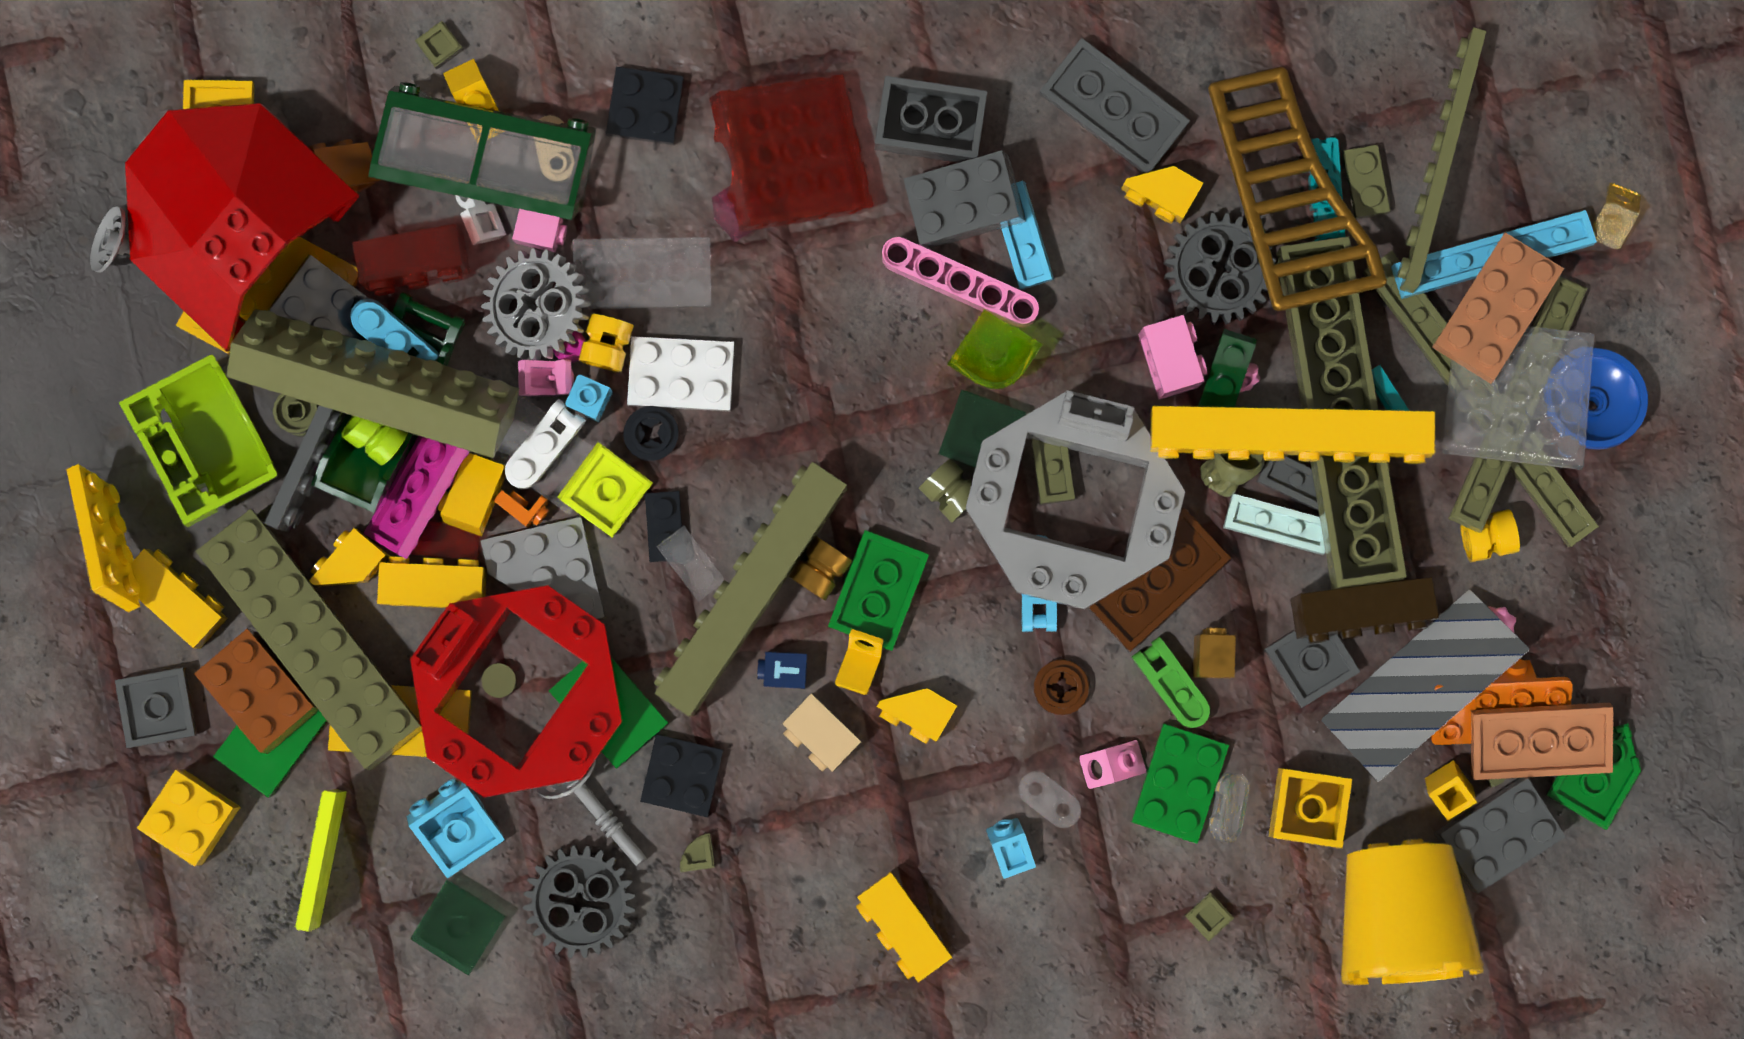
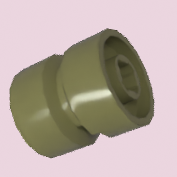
M280 394L273 407L275 422L283 430L295 436L305 437L319 405Z
M949 458L919 487V490L931 502L938 501L941 513L953 523L966 511L965 508L972 480H964L962 478L963 470Z

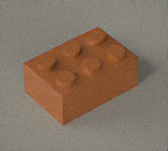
M248 628L194 673L260 753L269 754L319 711L256 631Z

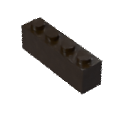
M1432 577L1301 593L1290 598L1296 638H1308L1309 644L1330 641L1329 635L1341 634L1342 639L1362 637V631L1374 630L1375 635L1390 634L1396 632L1395 627L1407 625L1408 631L1422 630L1428 628V622L1439 618Z

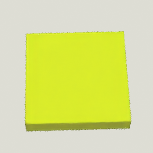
M597 442L557 498L613 538L653 482L601 443Z

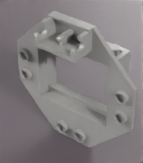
M1067 390L982 441L965 509L1017 593L1086 609L1169 559L1185 490L1165 458H1158V452H1150L1151 435L1136 413L1135 407ZM1026 438L1040 440L1043 443L1059 447H1068L1071 450L1145 468L1124 557L1004 528Z

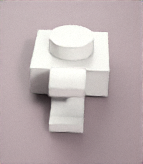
M455 195L458 204L466 209L460 214L473 245L499 240L506 235L494 203L486 205L485 201Z

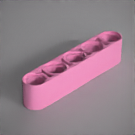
M891 238L883 246L882 259L884 265L899 275L1016 327H1028L1037 318L1039 311L1038 302L1032 295L905 238ZM902 247L907 252V258L900 263L892 262L888 257V252L891 248ZM927 260L935 262L939 271L932 277L924 276L919 271V266L922 262ZM958 274L965 275L970 281L969 287L963 291L955 290L950 283L953 276ZM988 288L998 290L1001 294L1000 302L995 305L985 303L982 299L983 291ZM1019 302L1029 304L1032 308V315L1026 319L1018 318L1013 311L1015 304Z

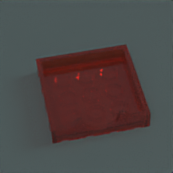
M843 74L833 75L830 78L804 79L794 83L793 81L774 83L762 87V85L739 88L736 91L723 90L709 98L715 121L714 141L715 143L720 142L723 144L731 162L732 181L727 192V198L734 205L740 232L860 214L874 207L872 196L868 190L869 183L864 162H862L860 156V144L852 121L854 118L849 97L846 95V84Z

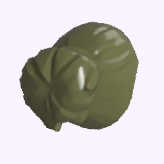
M1214 454V459L1207 460L1200 467L1201 479L1206 486L1217 494L1230 497L1236 492L1238 485L1248 482L1262 470L1265 462L1263 454H1249L1248 460L1228 459V454Z

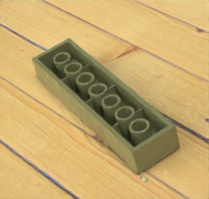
M256 308L231 342L227 370L228 378L491 458L495 456L513 423L519 388L510 386L503 381L490 380L477 376L470 371L457 370L444 366L437 361L424 360L411 356L404 351L391 350L375 345L371 341L358 340L342 335L338 331L325 330L309 325L305 321L292 320L276 315L272 311Z
M814 462L808 468L804 465L800 467L791 481L792 485L795 486L789 496L782 494L772 509L776 516L769 525L763 522L752 538L756 545L750 554L744 551L733 566L737 573L729 583L724 580L713 595L718 601L710 612L706 609L702 611L693 625L698 629L691 640L688 638L683 639L674 653L678 659L673 667L670 669L665 666L654 682L658 686L655 694L689 717H693L789 577L797 562L802 558L814 537L819 533L848 490L845 483Z
M249 509L196 550L202 561L364 769L371 771L422 731L421 722L315 586L309 582L308 577L258 513Z

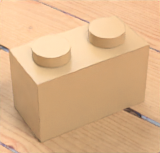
M812 694L782 723L787 728L783 734L797 748L803 743L812 752L808 758L822 772L827 767L833 772L861 742Z

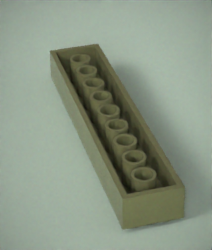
M1349 236L1281 246L1276 254L1277 264L1351 247ZM1353 261L1280 277L1283 295L1285 296L1356 279ZM1359 293L1285 310L1301 408L1378 410ZM1320 456L1319 461H1310L1332 590L1396 582L1406 578L1388 464L1369 462V457L1355 456L1354 462H1335L1334 456Z

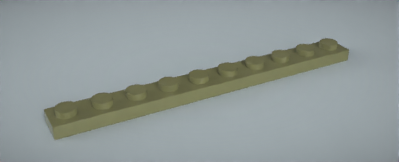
M1390 251L1381 258L1387 283L1384 287L1375 290L1485 435L1501 395L1492 384L1432 348L1447 323L1424 293L1401 299L1391 266L1394 263L1400 262V260L1393 251ZM1369 268L1363 271L1366 277L1371 276ZM1526 430L1509 469L1568 548L1572 547L1599 526Z

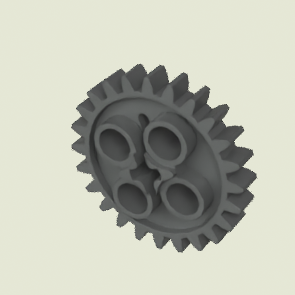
M1211 213L1209 223L1207 224L1201 217H1197V228L1194 229L1187 223L1184 226L1187 237L1176 234L1174 239L1180 246H1169L1167 250L1175 256V258L1164 261V265L1173 268V271L1165 274L1164 279L1174 280L1175 282L1168 289V292L1179 291L1180 296L1175 304L1178 305L1186 301L1188 306L1185 314L1191 313L1194 309L1198 310L1197 321H1201L1206 314L1210 315L1212 325L1216 323L1218 316L1223 317L1226 325L1229 324L1231 314H1234L1239 321H1242L1244 319V308L1253 314L1256 312L1253 301L1260 304L1266 301L1265 297L1260 293L1261 291L1268 292L1249 226L1246 229L1242 227L1243 217L1241 216L1234 224L1230 223L1229 213H1225L1221 222H1218L1215 213ZM1208 238L1214 239L1219 245V252L1215 255L1205 253L1201 245L1203 240ZM1232 241L1233 247L1224 265V269L1228 273L1224 272L1221 275L1213 296L1208 297L1207 291L1216 273V269L1212 265L1218 264L1227 242ZM1239 251L1246 252L1251 258L1250 266L1246 268L1237 266L1233 258L1234 253ZM1193 270L1202 271L1206 275V284L1200 287L1194 286L1189 281V273ZM1224 283L1234 284L1238 289V297L1232 300L1225 298L1221 293V285Z
M573 845L570 856H567L562 848L558 849L559 860L556 861L553 857L547 855L545 859L548 867L536 865L535 869L540 877H529L527 880L535 887L534 890H528L523 893L526 897L532 898V903L523 906V910L533 911L534 914L526 923L538 924L539 927L534 931L533 935L538 936L542 933L546 935L543 942L544 947L552 941L556 943L555 954L560 953L566 947L568 948L569 958L574 956L576 949H580L582 957L587 958L589 948L592 947L595 953L600 955L602 953L601 943L604 942L609 948L614 947L611 936L615 935L616 937L623 938L625 935L619 928L620 925L631 926L632 924L625 917V913L636 911V908L627 905V900L635 898L636 894L626 892L625 888L631 885L633 880L622 881L621 876L626 871V867L615 870L613 866L617 858L613 857L607 862L604 861L605 850L603 849L596 856H592L591 846L589 845L586 846L583 854H579L577 846ZM561 872L570 873L574 878V886L570 891H563L557 886L556 879ZM601 877L607 881L609 890L605 896L599 897L592 893L591 882L594 878ZM581 892L583 893V899L607 902L610 904V908L603 909L585 905L581 908V911L576 910L577 906L575 903L552 901L549 896L550 894L574 898ZM555 907H563L567 910L569 920L566 925L559 926L552 921L551 912ZM590 912L599 913L603 918V926L598 931L590 930L585 924L586 915Z

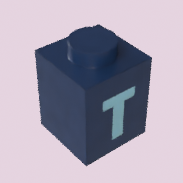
M765 652V659H758L757 679L764 680L763 687L806 689L808 655Z

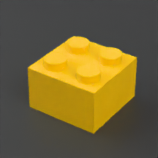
M1278 768L1268 837L1343 848L1352 779Z
M179 769L174 771L137 829L194 867L204 864L241 807L186 770Z

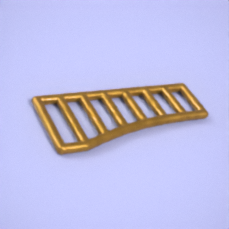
M1278 67L1211 83L1208 91L1273 309L1282 311L1384 287L1387 283V278L1377 246L1338 194L1320 162L1296 101L1287 69ZM1277 82L1281 99L1231 111L1228 110L1224 94ZM1286 112L1292 129L1246 140H1237L1233 124ZM1297 142L1304 159L1247 172L1242 154ZM1305 172H1311L1319 186L1317 189L1261 202L1255 201L1251 187L1253 184ZM1326 200L1338 216L1265 233L1260 218L1261 215ZM1347 229L1358 243L1357 246L1275 265L1269 248L1270 246ZM1366 258L1371 276L1283 295L1279 282L1280 277Z

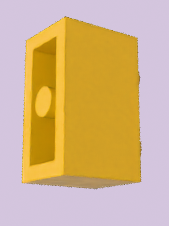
M469 453L453 477L454 482L450 492L445 491L439 502L438 510L442 511L443 523L482 537L495 505L493 500L499 494L506 478L505 465Z

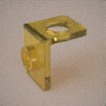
M1609 183L1605 204L1592 227L1597 242L1617 250L1622 247L1639 215L1640 194ZM1616 195H1622L1628 198L1631 201V203H1627L1620 200L1616 197Z

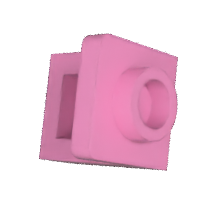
M571 360L518 361L520 396L556 397L570 393L574 382Z

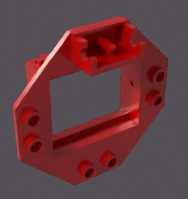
M548 585L449 603L410 658L427 758L483 797L582 780L622 723L605 624ZM511 612L588 665L517 767L440 715L443 708Z

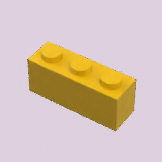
M143 549L131 563L133 576L138 581L140 587L138 599L191 647L201 649L228 619L221 612L224 606L209 594L206 598L196 590L199 584L187 573L182 572L179 575L170 567L173 561L161 550L157 549L153 552L149 549Z
M389 556L388 563L379 562L377 604L446 608L449 603L486 596L487 568L478 567V560L458 559L457 566L444 565V559L423 558V564H409V557L405 559L403 557Z
M891 871L857 895L860 903L856 905V908L867 923L873 919L881 931L876 934L887 951L892 948L895 949L901 958L896 963L907 979L914 976L920 982L952 958L949 951Z

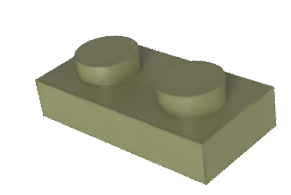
M1378 145L1344 150L1342 154L1354 217L1360 219L1388 214L1390 206Z
M1031 439L1040 505L1075 500L1068 447H1059L1043 443L1040 440Z

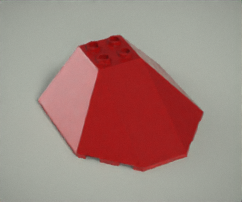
M261 103L168 110L125 162L130 260L226 352H229L231 342L246 322L239 314L244 295L288 243L328 217L333 221L339 222L360 195Z

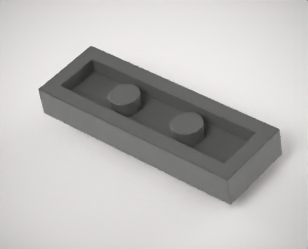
M1286 456L1281 461L1266 460L1256 482L1319 511L1312 468Z

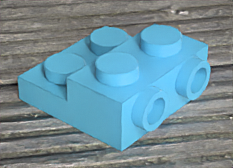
M455 779L445 782L438 789L440 794L429 802L426 798L415 802L409 809L411 814L406 816L408 826L447 878L505 840L503 833L487 813L483 803L473 789L461 781L457 782Z

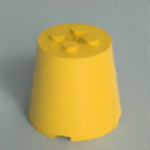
M1423 839L1402 841L1403 845L1389 846V843L1369 844L1368 849L1352 852L1347 855L1341 968L1342 984L1368 985V978H1382V985L1460 978L1463 977V970H1469L1470 975L1484 972L1452 845L1430 844L1424 842Z

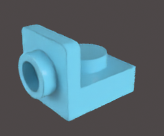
M578 375L565 405L584 414L589 419L600 422L613 391L608 386Z
M1018 818L998 821L994 826L986 829L1003 879L1036 868L1026 835Z

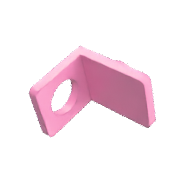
M1137 740L1079 757L1089 789L1146 773ZM1093 760L1098 761L1102 767L1100 779L1096 778L1092 773L1091 763Z

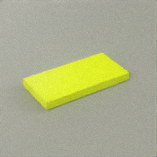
M332 789L322 792L295 926L297 930L309 932L320 928L347 791Z

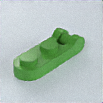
M1160 637L1151 642L1152 646L1143 653L1138 651L1131 656L1137 667L1145 675L1180 724L1188 728H1197L1208 720L1210 706L1207 700ZM1161 657L1166 666L1156 672L1151 663Z

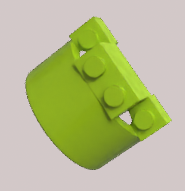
M209 355L119 402L186 527H190L219 511L217 508L276 478L278 475L274 463L247 411L213 355ZM165 409L171 419V423L166 422L163 424L161 418V411ZM207 487L208 492H202L200 489Z

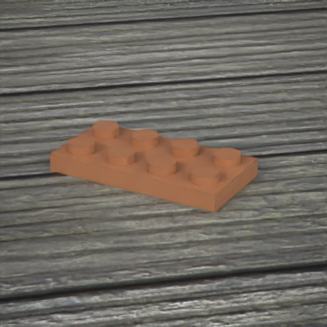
M1505 232L1432 348L1492 384L1564 268Z
M1611 703L1471 710V776L1473 780L1613 773V706Z

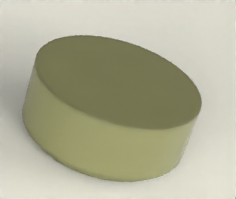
M493 664L482 675V687L492 697H507L516 688V673L506 664Z

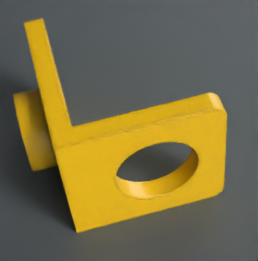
M851 629L848 649L837 674L835 684L866 695L882 657L884 640ZM858 640L869 642L874 647L866 646L860 643Z

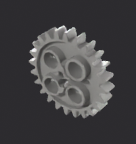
M531 249L530 257L527 253L519 251L518 261L507 257V269L500 266L496 267L500 275L499 278H488V281L494 286L493 290L483 291L484 295L490 297V302L481 305V308L490 311V314L482 319L485 323L493 324L487 332L488 335L498 336L495 342L497 346H506L505 352L507 354L515 355L517 353V358L527 360L529 356L532 360H540L541 355L545 358L553 359V349L557 352L565 353L563 344L565 341L571 344L576 343L572 333L574 331L584 332L583 328L578 325L579 320L589 319V316L581 312L582 308L591 305V302L583 300L581 297L589 291V288L578 286L584 279V276L574 273L577 267L575 264L570 262L565 264L566 257L559 254L554 257V252L545 250L541 254V251ZM539 273L540 283L537 287L532 288V279ZM561 296L563 300L562 306L555 312L554 303ZM517 299V308L510 314V303ZM539 322V332L533 337L531 333L532 326Z

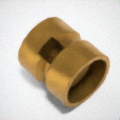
M815 536L805 552L808 559L806 561L799 560L789 574V577L826 601L836 586L833 580L834 576L841 577L852 560Z

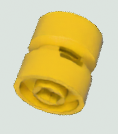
M591 314L586 330L590 338L588 341L583 342L579 361L598 368L622 372L626 353L622 348L624 345L629 344L634 325L612 317ZM602 335L613 338L612 345L600 342Z
M1510 509L1490 513L1481 533L1460 525L1463 546L1470 563L1489 559L1493 552L1498 556H1503L1520 551L1518 528Z

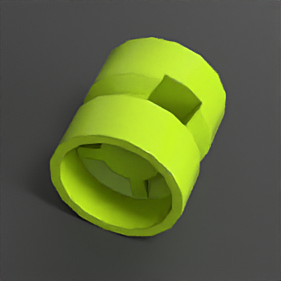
M352 415L343 429L342 438L356 448L366 446L365 452L368 454V457L379 465H384L399 450L408 432Z

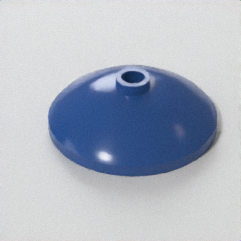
M1587 348L1568 354L1553 367L1547 377L1543 390V405L1550 424L1564 439L1574 445L1587 449H1607L1625 442L1639 429L1646 416L1648 393L1641 374L1626 358L1606 349ZM1585 402H1594L1596 404V409H1588L1585 405Z

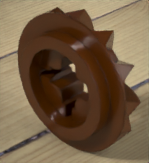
M1056 660L1043 666L1037 673L1034 681V693L1036 700L1043 709L1052 714L1067 715L1077 711L1085 703L1089 693V682L1085 672L1077 664L1067 660ZM1061 672H1064L1065 684L1076 687V690L1065 692L1062 702L1059 703L1057 691L1046 688V685L1058 683Z

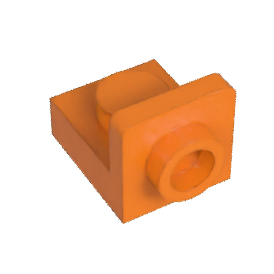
M501 490L493 500L528 529L532 524L538 526L550 511L546 508L550 501L542 495L529 511L525 509L529 502L514 490L509 495Z

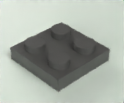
M1294 630L1264 649L1300 708H1303L1360 672L1337 634L1329 635L1330 641L1309 644L1308 638L1297 639Z
M186 668L115 680L126 748L197 736Z

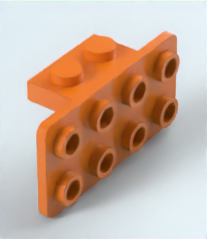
M1519 659L1431 736L1432 743L1435 745L1471 744V710L1571 705L1573 688L1571 679L1568 677L1537 678L1531 661ZM1437 685L1434 690L1439 689L1443 686Z

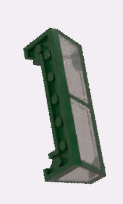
M400 82V86H394L388 91L368 177L572 220L582 209L597 129L589 127L588 121L568 118V123L555 124L428 97L426 93L420 91L421 86L408 82Z

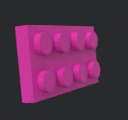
M418 436L389 491L363 534L407 559L411 551L417 546L420 535L428 521L434 516L437 505L445 491L451 486L455 473L470 451Z

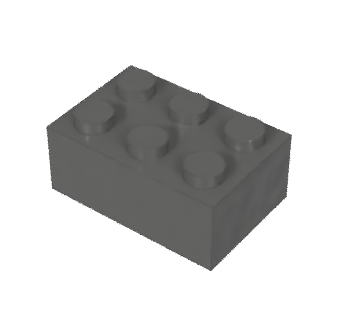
M885 76L875 150L957 163L977 158L987 91Z
M1002 150L904 178L919 243L927 249L1026 222L1010 156Z
M1518 778L1434 832L1440 844L1452 845L1459 873L1470 891L1475 893L1483 891L1566 837L1528 778Z

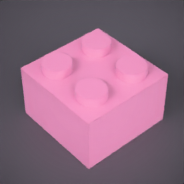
M1184 315L1143 327L1139 333V338L1158 400L1198 388L1204 382L1203 378L1204 375H1207V368L1203 356H1196L1193 345L1197 341V336L1192 322L1186 323Z

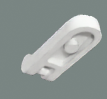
M558 399L508 460L505 466V475L510 484L520 489H527L535 485L583 427L586 420L579 414L573 415L566 409L565 403ZM557 419L566 426L561 435L551 428Z

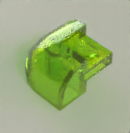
M984 309L947 365L977 385L987 389H1003L1014 384L1025 373L1043 344L1017 327H1011Z

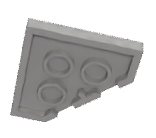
M582 517L480 540L488 574L515 591L548 585L596 619L605 618Z

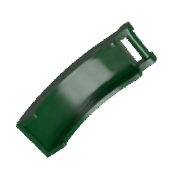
M402 292L392 313L440 354L436 360L437 362L447 366L464 328L466 319L457 315L454 318L412 300L413 296ZM406 312L448 330L445 339L403 321ZM412 347L407 354L416 357L419 352ZM346 414L336 435L320 460L311 485L375 513L395 480L417 435L408 432L403 444L395 455L384 465H379L368 457V454L365 452L366 446L356 448L342 438L343 429L352 417V415Z

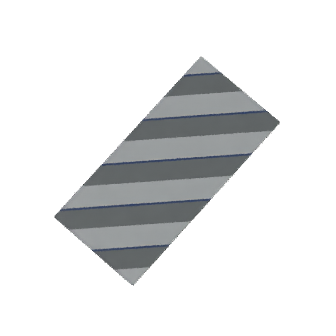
M1468 590L1439 615L1438 619L1431 622L1428 628L1423 629L1325 715L1321 721L1379 782L1530 649L1471 590ZM1437 685L1443 686L1439 689L1434 690Z

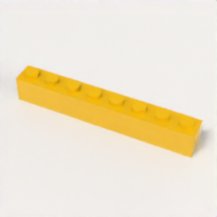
M1152 406L1150 452H1158V458L1165 459L1179 458V453H1193L1194 459H1214V454H1228V459L1248 460L1249 454H1263V460L1268 461L1284 460V455H1298L1299 461H1319L1320 456H1334L1335 462H1354L1355 456L1369 457V462L1388 463L1390 462V457H1404V463L1420 464L1425 463V458H1430L1435 454V412Z

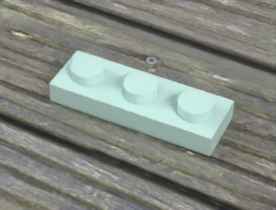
M1237 494L1231 496L1223 528L1312 553L1325 554L1320 517Z

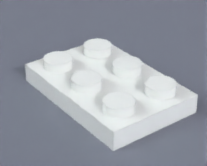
M631 336L627 405L731 411L735 343Z

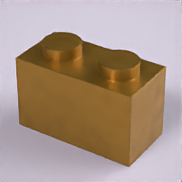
M1226 628L1203 629L1202 634L1194 636L1193 677L1235 678V635H1227Z

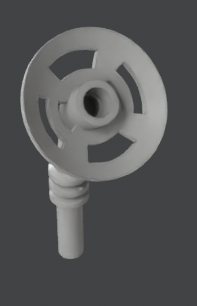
M118 206L111 208L106 213L98 227L92 244L90 265L92 270L98 273L103 272L114 261L117 254H130L129 236L125 235V212Z
M596 760L582 780L562 783L561 787L557 786V784L550 785L555 792L548 791L546 786L535 788L539 795L547 799L561 798L574 792L596 818L595 824L597 826L602 825L600 830L602 832L607 831L605 836L607 838L612 837L635 866L640 865L647 858L622 829L623 823H617L618 817H612V810L607 811L585 785L584 782L591 775Z

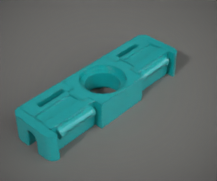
M1331 137L1325 140H1320L1319 138L1311 139L1320 162L1336 191L1343 199L1339 142L1337 138ZM1313 175L1308 177L1309 190L1316 189L1318 186ZM1328 201L1310 204V211H1316L1313 213L1314 222L1338 217ZM1345 229L1315 236L1317 239H1314V241L1345 237Z

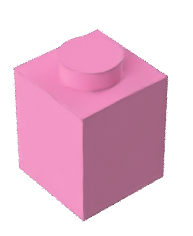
M519 209L512 239L519 245L556 253L557 245L563 246L567 225H563V218Z

